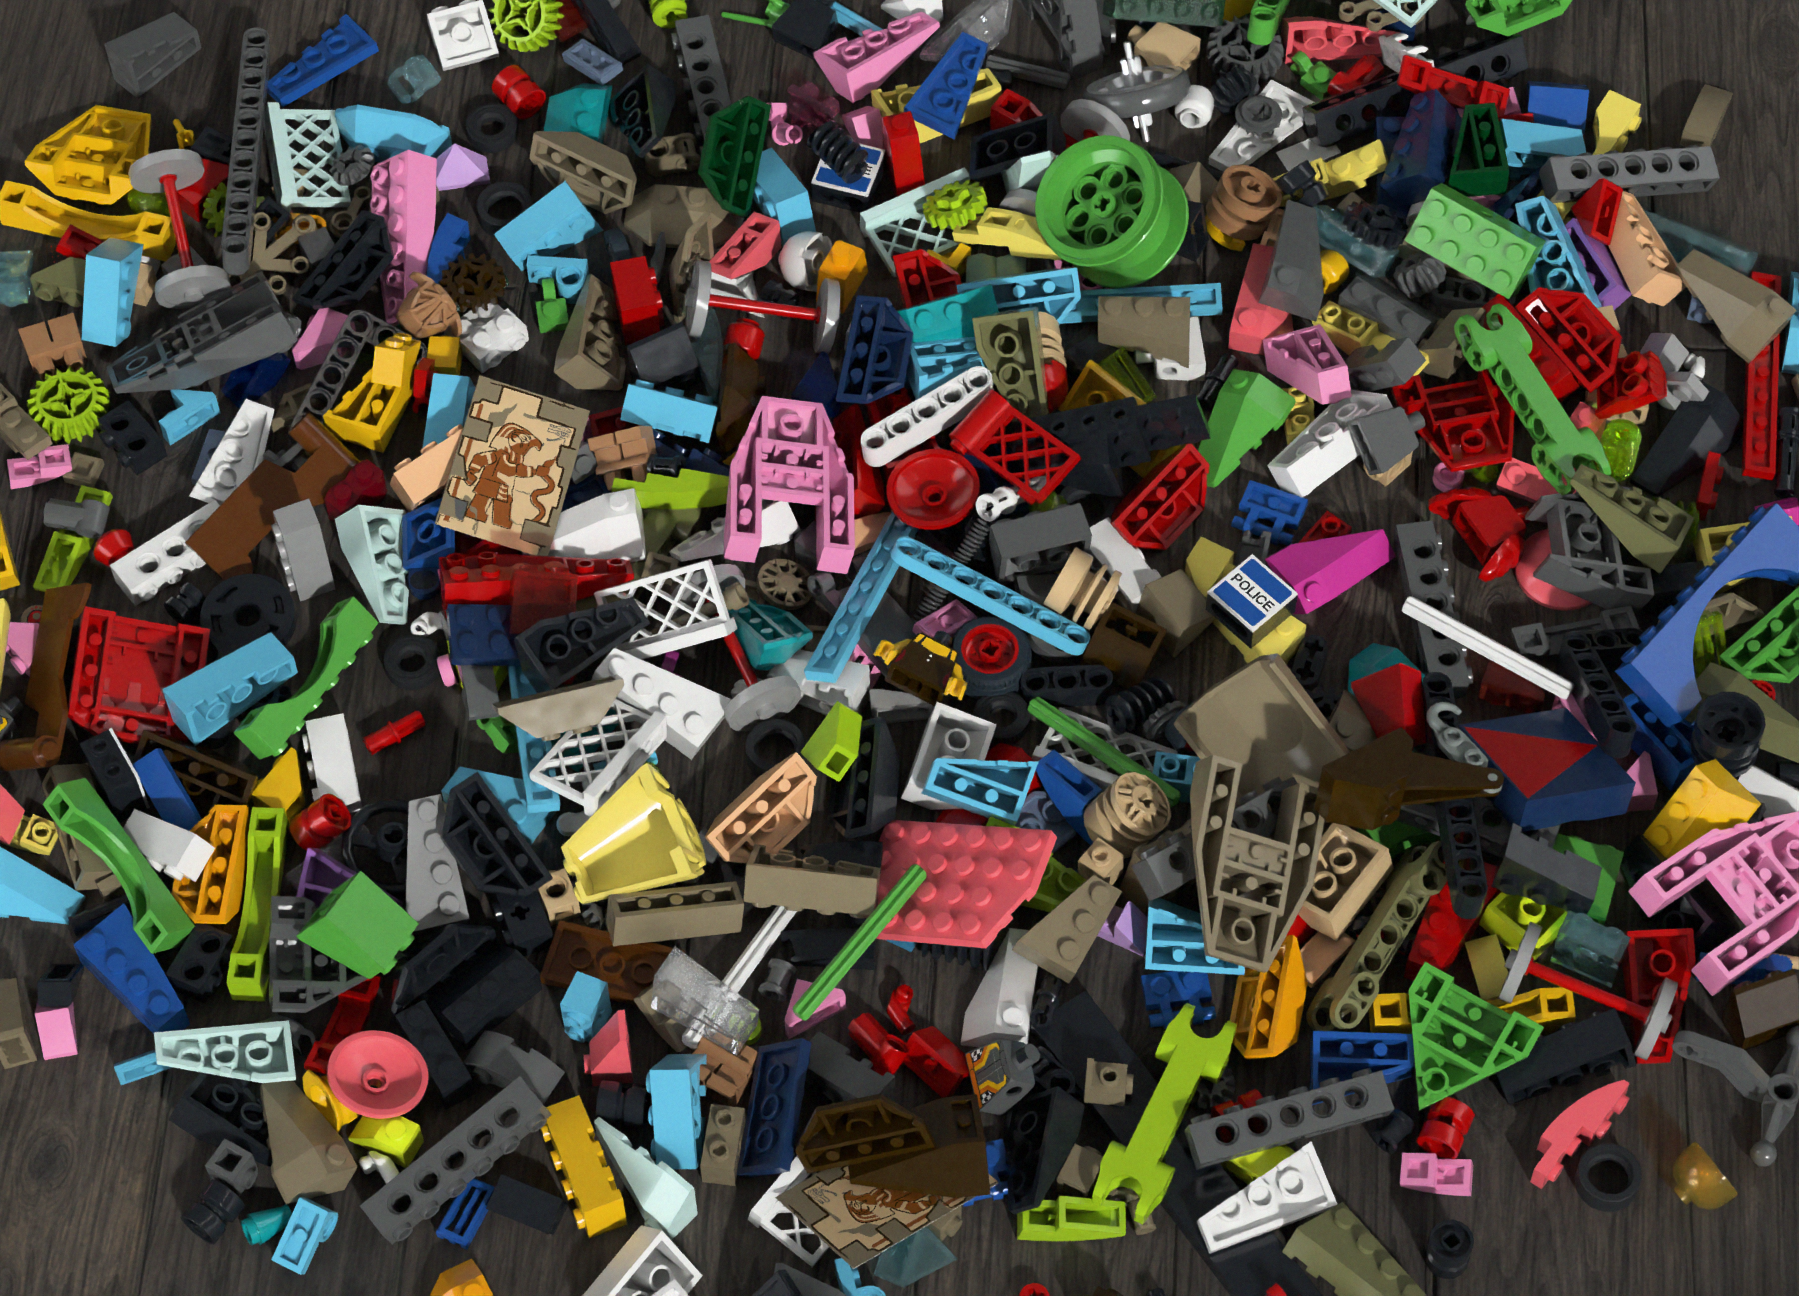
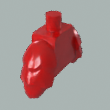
M1477 487L1455 488L1429 499V510L1434 514L1440 515L1443 519L1452 520L1451 522L1481 565L1484 566L1478 576L1479 580L1488 582L1495 578L1503 577L1509 569L1515 568L1518 565L1525 548L1523 535L1527 529L1526 524L1531 522V520H1525V515L1530 510L1527 506L1524 505L1514 509L1505 496H1493L1490 492Z

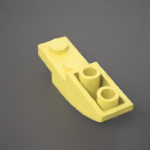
M1379 139L1326 163L1322 157L1309 163L1316 172L1315 180L1322 181L1330 193L1324 199L1327 200L1367 186L1365 179L1385 171L1389 161L1384 145ZM1284 174L1279 175V176H1277V177H1275V178H1272V179H1273L1274 181H1276L1277 179H1279V178H1280L1281 176H1283ZM1281 191L1282 201L1279 207L1285 206L1287 200L1291 199V196L1284 195Z
M987 207L982 216L976 215L977 220H968L966 226L959 227L957 225L952 232L954 242L1008 246L1011 256L1063 260L1053 252L1038 228L1036 217L1020 212Z
M1328 301L1319 311L1316 322L1312 321L1314 326L1321 324L1332 343L1349 356L1356 348L1374 345L1380 352L1390 341L1396 340L1380 332L1377 322L1332 301ZM1420 351L1426 361L1413 376L1418 375L1429 363V355Z

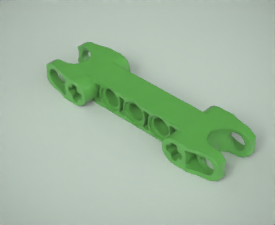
M1500 303L1493 305L1486 314V322L1490 330L1483 328L1473 316L1468 314L1460 316L1454 325V330L1463 355L1474 370L1483 371L1488 369L1536 444L1531 452L1532 460L1541 475L1555 490L1561 493V495L1573 494L1575 489L1570 484V481L1575 474L1574 468L1578 469L1582 464L1597 471L1593 460L1598 464L1601 473L1610 476V464L1602 444L1594 432L1588 427L1576 429L1528 356L1532 351V340L1523 324L1507 307ZM1498 314L1502 318L1503 325H1501L1498 320ZM1465 326L1467 327L1471 338L1467 336ZM1562 474L1566 479L1567 486L1562 481Z

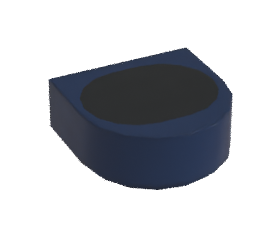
M439 567L409 569L408 583L410 592L415 598L428 600L439 593L441 587L437 571Z

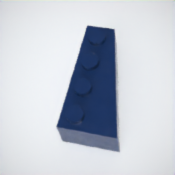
M1437 89L1418 93L1411 99L1389 163L1385 168L1380 186L1400 207L1425 201L1431 188L1440 183L1444 184L1445 179L1449 177L1450 168L1447 166V158L1452 156V147L1449 145V140L1454 137L1457 111Z

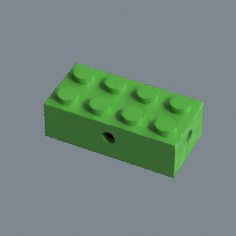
M1443 183L1431 188L1405 239L1411 245L1507 299L1520 292L1546 242L1544 239Z

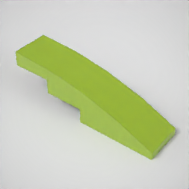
M681 468L678 478L648 473L645 483L614 478L612 492L634 488L642 509L679 510L712 507L727 504L729 476Z
M81 485L75 502L82 503L84 500L89 499L100 501L110 506L113 496L110 492ZM60 529L59 532L54 531L33 588L45 592L46 589L71 585L95 539L81 536L72 530Z

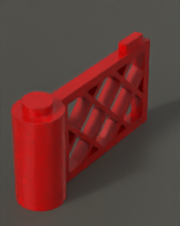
M992 389L983 396L949 434L952 440L950 446L958 454L964 456L967 453L979 459L1019 489L1017 495L1031 506L1035 501L1041 505L1081 460L1078 453L1019 412L1005 398ZM1013 418L1022 423V432L1006 435L1005 427ZM1027 438H1043L1045 449L1028 451ZM1023 440V452L1007 454L1006 442ZM1001 443L1002 455L988 457L983 453L990 444ZM1064 453L1069 457L1062 466L1051 467L1050 455ZM1045 456L1046 468L1029 471V458ZM1024 459V472L1010 473L1008 471V461ZM1046 476L1047 483L1038 493L1030 487V478Z

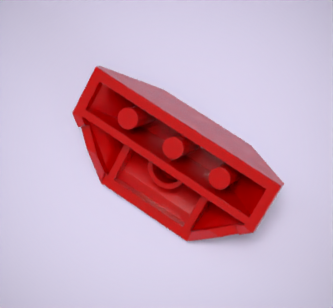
M919 249L893 256L904 308L958 293L957 285L962 284L959 273L940 260L930 256L925 250Z
M1538 287L1515 306L1527 323L1569 368L1578 384L1589 393L1593 392L1615 374L1622 336L1584 293L1548 290V288Z
M1184 444L1153 467L1115 507L1110 523L1124 540L1133 547L1166 550L1204 510L1207 474H1209L1210 464L1193 444Z

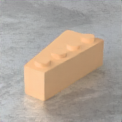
M1623 191L1611 244L1608 246L1632 296L1643 299L1647 303L1665 306L1686 288L1674 269L1678 263L1634 194Z

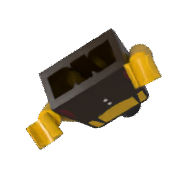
M937 631L933 638L924 633H918L912 640L905 639L895 644L887 640L880 641L873 655L882 657L887 665L891 662L885 678L886 682L932 706H935L937 702L941 703L944 695L951 694L952 696H957L958 700L963 698L967 682L963 680L961 666L956 663L959 653L950 647L952 637L948 633Z

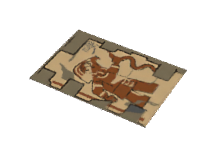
M479 375L435 524L531 555L548 556L590 411Z
M847 1165L822 1170L775 1198L855 1269L976 1196L952 1198L850 1184ZM989 1174L991 1188L999 1182Z

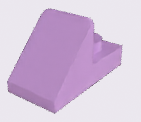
M1130 901L1127 902L1124 909L1114 905L1097 936L1143 956L1146 947L1147 917Z

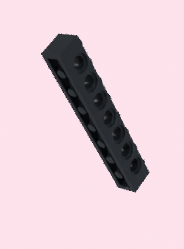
M1498 33L1432 58L1435 68L1477 82L1487 81L1493 83L1502 78L1510 79L1516 77L1519 74L1518 72L1528 69L1523 38L1517 33L1510 36ZM1496 57L1495 63L1491 66L1492 60ZM1470 67L1469 73L1465 76L1466 70ZM1395 72L1304 106L1302 110L1309 140L1321 147H1331L1336 145L1340 139L1360 136L1364 133V130L1375 127L1376 117H1406L1414 93L1397 85L1399 74ZM1393 95V100L1388 105V100ZM1367 105L1366 112L1361 115L1363 108ZM1341 115L1340 122L1335 125L1336 119Z

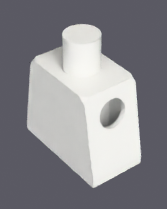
M1198 317L1190 318L1189 368L1180 366V362L1167 358L1162 360L1155 359L1153 354L1139 350L1134 352L1135 363L1153 362L1154 373L1157 379L1205 381L1206 361Z

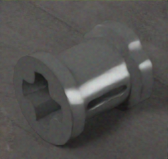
M771 959L768 963L769 972L765 982L760 984L758 990L763 997L771 1001L784 1002L787 998L786 989L789 981L796 975L797 969L785 960Z

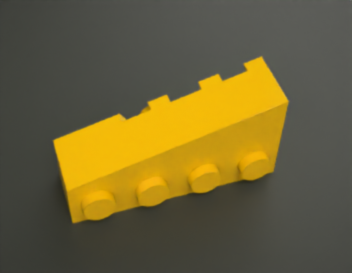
M578 1095L546 1107L551 1116L547 1118L546 1124L540 1131L544 1141L551 1140L554 1150L550 1152V1156L555 1170H563L566 1179L562 1180L561 1184L567 1200L573 1198L577 1209L572 1210L578 1229L585 1228L590 1239L627 1225L623 1197L620 1190L616 1187L610 1166L606 1164L599 1141L594 1140V1129L580 1096Z

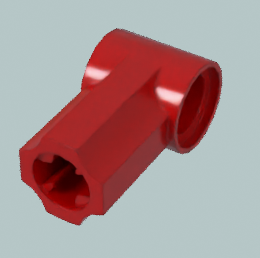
M1373 54L1364 55L1346 73L1343 71L1338 72L1331 80L1327 92L1333 96L1376 80L1383 74L1384 67L1380 63L1379 58Z
M862 1013L859 1017L853 1019L848 1026V1035L869 1057V1061L872 1062L873 1066L870 1069L882 1076L886 1072L894 1075L910 1052L909 1046L902 1039L889 1034L870 1013Z

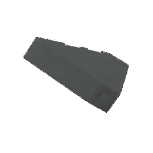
M1287 200L1258 303L1316 322L1324 295L1316 209Z

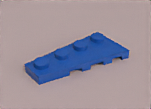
M345 14L339 19L340 24L334 30L329 28L321 35L322 40L314 47L308 46L301 52L302 58L296 63L290 62L268 81L267 93L276 102H279V105L283 108L378 52L377 43Z
M962 32L906 104L904 112L911 111L915 121L955 140L985 59L988 43Z

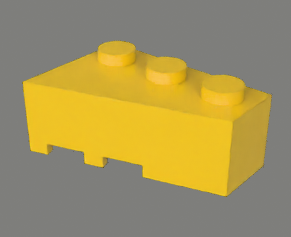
M416 362L409 382L402 387L372 383V367L362 377L363 381L352 392L349 390L342 396L343 401L332 411L329 409L323 415L325 427L337 439L384 453L413 396Z

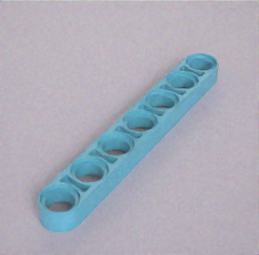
M899 537L891 550V558L901 567L1071 655L1083 654L1090 642L1091 636L1082 626L913 538ZM900 549H905L913 555L905 554ZM928 563L938 566L941 570L932 568ZM956 578L965 580L969 585L961 583ZM984 592L992 594L997 599L988 597ZM1012 607L1019 608L1025 614L1015 611ZM1041 622L1048 623L1053 629L1044 626ZM1068 636L1078 639L1081 643L1074 642Z

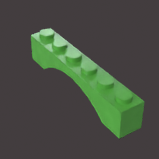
M354 596L338 602L320 624L318 655L313 669L304 684L290 698L281 703L267 704L251 710L233 733L259 760L271 755L276 757L282 753L288 746L286 740L289 736L295 734L304 726V717L307 713L314 711L322 703V694L337 684L340 679L338 674L341 670L346 669L357 658L355 655L356 651L373 638L371 632L379 622Z
M86 778L59 783L42 805L61 830L89 847L115 874L130 902L133 915V929L151 954L179 947L195 927L187 914Z

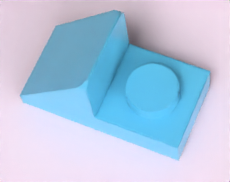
M171 390L177 409L168 412L164 418L159 420L164 439L171 446L220 414L217 398L213 392Z

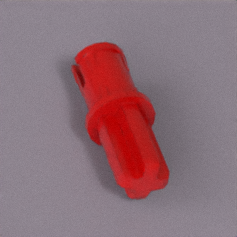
M414 711L393 723L387 721L386 726L362 737L369 753L374 755L396 742L400 744L401 738L424 727L426 723L422 714L419 711Z

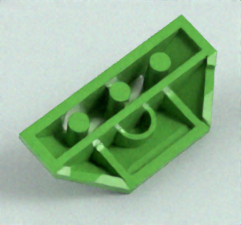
M1799 587L1719 656L1720 660L1733 671L1744 675L1747 679L1782 683L1793 681L1799 675Z

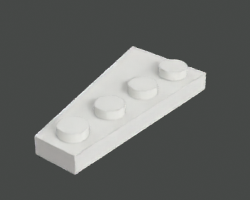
M1271 79L1259 95L1269 97L1279 104L1282 110V120L1279 128H1275L1272 134L1266 132L1262 133L1259 137L1257 133L1253 132L1247 135L1244 128H1238L1237 122L1209 156L1208 164L1223 172L1232 165L1249 166L1303 126L1305 119L1302 107L1315 102ZM1264 111L1261 114L1259 113L1258 116H1254L1253 121L1263 118Z
M245 399L191 491L190 497L207 503L215 500L221 505L263 461V454L274 414L273 408Z

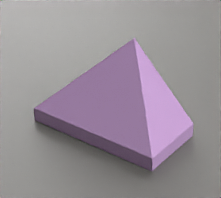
M454 143L436 158V186L439 191L490 184L487 158L481 154Z

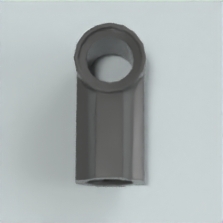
M50 498L46 502L43 511V523L47 527L72 530L81 536L99 539L104 533L110 507L96 500L88 499L82 503Z

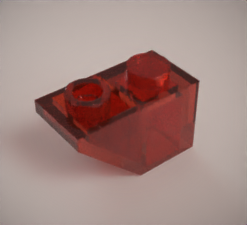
M1489 660L1482 680L1479 698L1485 699L1491 704H1502L1515 708L1523 714H1530L1542 711L1545 694L1540 686Z

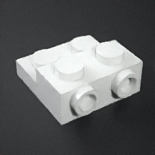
M465 0L459 3V6L452 8L441 6L427 14L428 26L443 71L499 57L483 0Z
M488 303L487 311L482 307H478L476 314H473L471 310L460 318L462 334L458 337L460 338L462 353L481 373L497 366L503 358L513 351L521 349L529 340L527 326L508 308L503 310L498 304ZM448 326L444 331V335L454 337L450 326Z

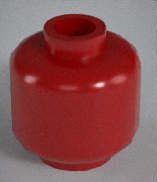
M738 318L736 322L728 325L723 346L729 343H736L755 361L761 355L765 333L759 327L760 324L751 319Z

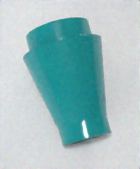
M285 1204L281 1207L247 1214V1218L241 1220V1227L251 1246L257 1243L262 1245L287 1226L292 1212L289 1206Z

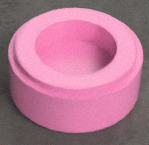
M1441 462L1434 469L1433 483L1437 489L1443 492L1455 488L1460 489L1464 481V470L1450 472L1445 464Z
M449 654L437 657L438 668L445 686L450 687L458 684Z

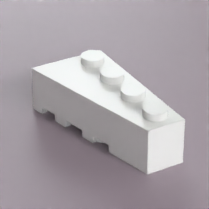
M1351 390L1352 397L1342 399L1335 404H1330L1267 465L1279 488L1290 494L1304 497L1359 456L1360 453L1346 422L1393 408L1387 395Z
M613 648L603 660L591 679L592 681L616 674L622 677L624 686L616 699L650 716L655 711L666 715L667 738L665 741L691 760L725 718L724 709L729 701L732 700L616 648Z

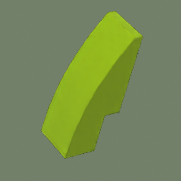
M1059 1195L1056 1201L1043 1199L1038 1208L1017 1213V1240L1085 1241L1121 1237L1126 1234V1202L1105 1200L1100 1206L1093 1203L1092 1198Z

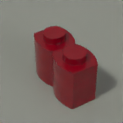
M368 459L356 464L349 471L346 479L333 485L325 496L324 500L329 519L336 524L335 518L357 505L376 507L387 494L383 470Z

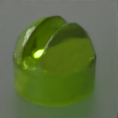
M1493 464L1473 468L1472 476L1485 483L1491 482L1497 477L1498 465Z

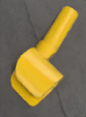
M175 119L173 124L178 131L176 137L179 149L192 146L195 143L193 131L184 129L180 120Z

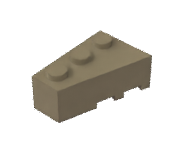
M1099 296L1098 342L1135 352V350L1153 354L1155 359L1162 360L1167 358L1180 362V366L1189 368L1190 297Z
M1095 875L1091 876L1016 942L1012 951L1065 982L1070 983L1122 891Z

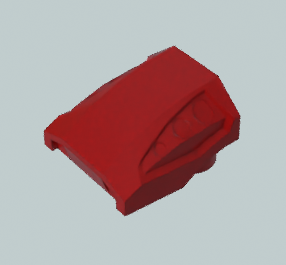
M1650 350L1644 354H1641L1639 351H1633L1626 357L1618 358L1615 374L1597 388V410H1595V416L1599 419L1610 418L1613 415L1633 411L1667 396V378L1659 357Z

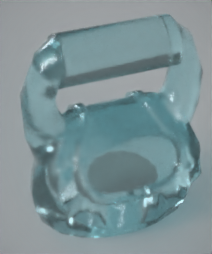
M420 54L410 57L404 66L394 70L388 78L387 85L401 103H411L423 96L427 90L438 85L441 77L428 59ZM404 75L405 79L412 85L415 91L411 95L399 82L398 77Z

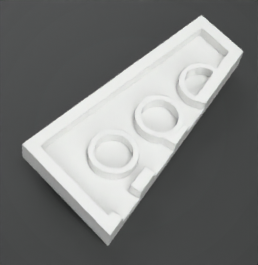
M1310 1141L1296 1153L1277 1164L1273 1169L1258 1177L1247 1187L1199 1218L1197 1224L1210 1254L1329 1210L1336 1206L1337 1202L1314 1146Z

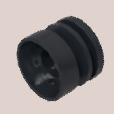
M1719 692L1709 696L1700 704L1690 740V752L1696 765L1716 759L1733 777L1745 774L1751 769L1758 756L1766 726L1764 713L1758 703L1750 697L1737 692Z

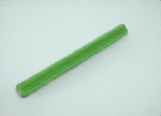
M1036 697L1029 702L1028 712L1120 775L1131 772L1146 775L1163 790L1169 801L1170 808L1178 804L1181 797L1180 791L1042 698Z
M913 864L793 1006V1012L797 1017L804 1021L809 1019L927 877L926 871L923 868Z

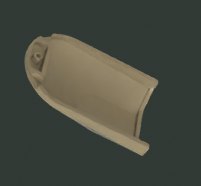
M1278 653L1259 656L1216 683L1184 710L1174 722L1175 728L1201 760L1211 755H1216L1242 764L1235 802L1237 806L1240 805L1238 798L1256 790L1257 794L1265 791L1262 785L1276 777H1280L1282 781L1294 777L1297 783L1301 782L1318 788L1322 767L1350 753L1349 749ZM1267 803V807H1268L1269 811L1272 813L1271 807H1270V805ZM1324 820L1322 835L1330 827L1331 822ZM1348 826L1355 831L1357 830V827ZM1275 832L1266 838L1274 840Z

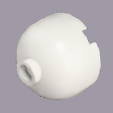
M812 231L800 232L790 237L783 246L778 262L784 279L794 288L817 292L819 268L832 248L830 238L822 236L823 233Z

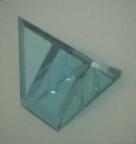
M925 1226L883 1251L879 1256L873 1275L905 1288L907 1285L952 1263L957 1258Z

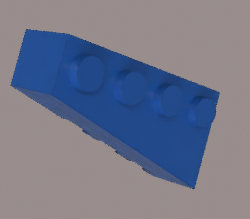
M125 903L74 944L80 962L153 1034L154 1032L184 1030L190 1025L185 1008L156 957L150 953L134 931L133 917Z

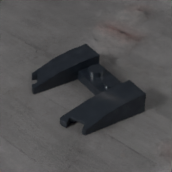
M848 841L804 845L800 849L801 853H803L801 859L815 855L824 857V859L829 861V865H835L837 861L841 860L881 868L883 842ZM845 913L844 928L781 931L782 944L791 942L796 953L794 957L790 958L793 966L827 967L867 918H854L849 913ZM876 939L850 969L874 970Z

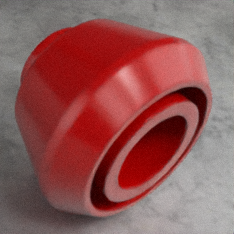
M112 529L104 533L95 543V559L110 567L112 563L135 550L131 534L123 529Z

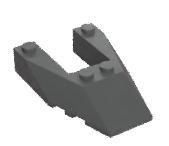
M260 271L178 316L180 322L165 333L162 328L152 334L154 341L141 349L135 346L106 368L116 393L186 389L191 386L201 385L209 379L264 359L275 353L286 352L298 340L282 312L283 308L263 272Z

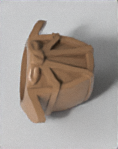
M412 272L409 277L418 286L412 288L407 293V297L403 300L396 314V319L407 334L420 339L442 333L450 326L454 337L460 336L462 334V323L456 310V305L450 295L441 285L436 284L428 276L419 272Z

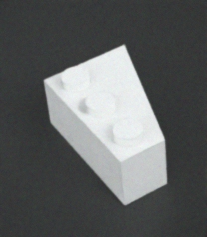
M800 649L785 663L775 665L768 674V678L777 676L792 677L796 680L801 690V699L798 704L826 716L837 701L861 715L869 701V665L847 661L836 683L807 680L804 669L814 652Z

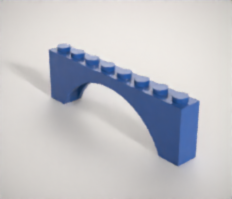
M1777 503L1766 509L1763 506L1757 508L1748 517L1751 521L1748 526L1740 527L1730 537L1733 542L1729 546H1723L1713 555L1712 558L1715 562L1711 566H1705L1695 575L1694 578L1697 582L1693 586H1687L1676 596L1678 603L1674 607L1670 605L1658 616L1660 620L1656 627L1653 625L1642 633L1639 637L1642 642L1638 647H1631L1620 658L1623 663L1615 672L1667 728L1684 720L1702 700L1694 674L1693 645L1700 617L1715 593L1730 581L1750 577L1773 579L1791 586L1799 584V526Z

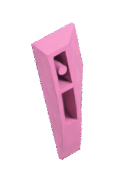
M406 150L374 165L371 173V213L385 218L394 254L393 260L379 276L386 322L392 326L399 324L396 314L403 300L407 297V293L412 288L418 286L415 281L410 279L409 275L412 272L426 275L435 226L437 159L411 150Z

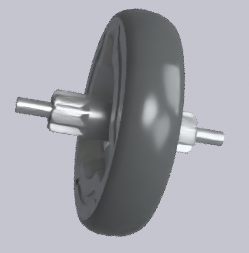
M1127 41L1123 43L1126 57L1120 61L1122 71L1098 79L1088 85L1083 92V99L1093 100L1106 106L1117 114L1120 119L1131 117L1133 126L1141 130L1143 142L1150 141L1148 126L1152 125L1153 122L1151 113L1169 108L1187 98L1191 88L1188 73L1179 66L1154 65L1142 67L1140 57L1133 55L1131 43Z

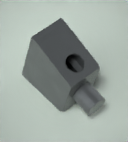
M1401 406L1346 422L1369 475L1382 474L1388 471L1419 446L1414 432L1424 428L1426 425L1424 417L1419 411L1406 415Z

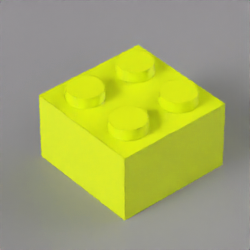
M1501 892L1486 907L1479 925L1491 935L1497 934L1498 940L1510 951L1511 949L1518 950L1530 922L1542 926L1540 936L1532 953L1533 961H1535L1571 924L1575 914H1570L1562 908L1549 904L1541 905L1535 903L1532 899L1520 895H1508Z

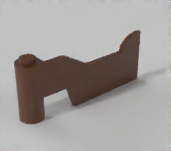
M310 412L305 414L288 432L311 455L294 473L264 459L185 542L224 581L237 575L252 574V561L248 554L272 529L271 525L275 524L274 510L308 498L312 506L324 504V499L329 489L336 483L345 480L349 471L361 462Z
M90 583L50 588L45 591L25 704L39 712L36 733L33 737L0 741V770L2 771L52 767L60 759L68 717L63 680L73 621L81 615L86 606L92 586Z

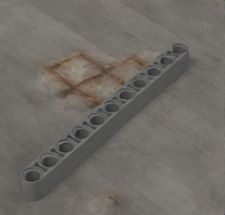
M259 27L246 30L242 41L221 241L223 269L231 275L246 273L249 270L270 68L269 33Z

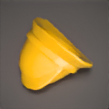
M311 1070L305 1072L302 1077L305 1095L337 1133L343 1125L358 1118L360 1114L345 1107L335 1097L326 1075L320 1077Z

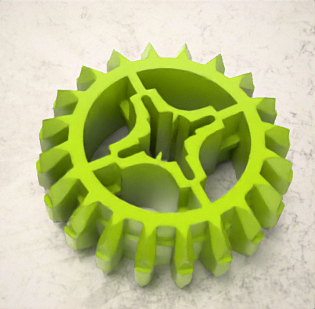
M492 0L495 6L488 9V11L494 13V18L489 22L497 25L493 33L501 35L499 42L508 44V48L512 50L518 49L520 52H528L529 50L536 52L540 50V47L549 46L548 39L554 40L557 38L553 30H560L562 28L557 23L558 19L564 17L562 13H558V8L564 4L556 0ZM522 26L528 30L530 35H522L515 27Z
M69 366L67 371L63 373L57 368L56 375L53 376L46 373L45 381H36V389L30 390L31 399L27 400L28 415L50 438L52 437L56 444L62 439L68 445L75 438L82 442V436L84 435L93 438V430H101L98 419L111 411L110 395L105 388L104 382L100 378L97 379L92 371L86 374L82 367L74 372ZM67 401L70 402L71 410L68 409Z

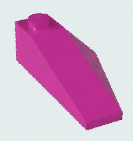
M1378 529L1290 544L1265 558L1271 570L1284 582L1289 583L1298 593L1296 610L1293 614H1308L1395 558L1396 555L1384 530Z

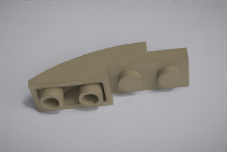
M0 383V437L15 453L20 452L29 460L52 445V440L18 405L15 397Z

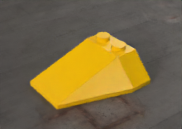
M95 105L37 144L26 158L25 166L55 196L67 197L71 200L91 201L101 205H112L133 189L128 175L130 166L136 160L149 154L151 114Z

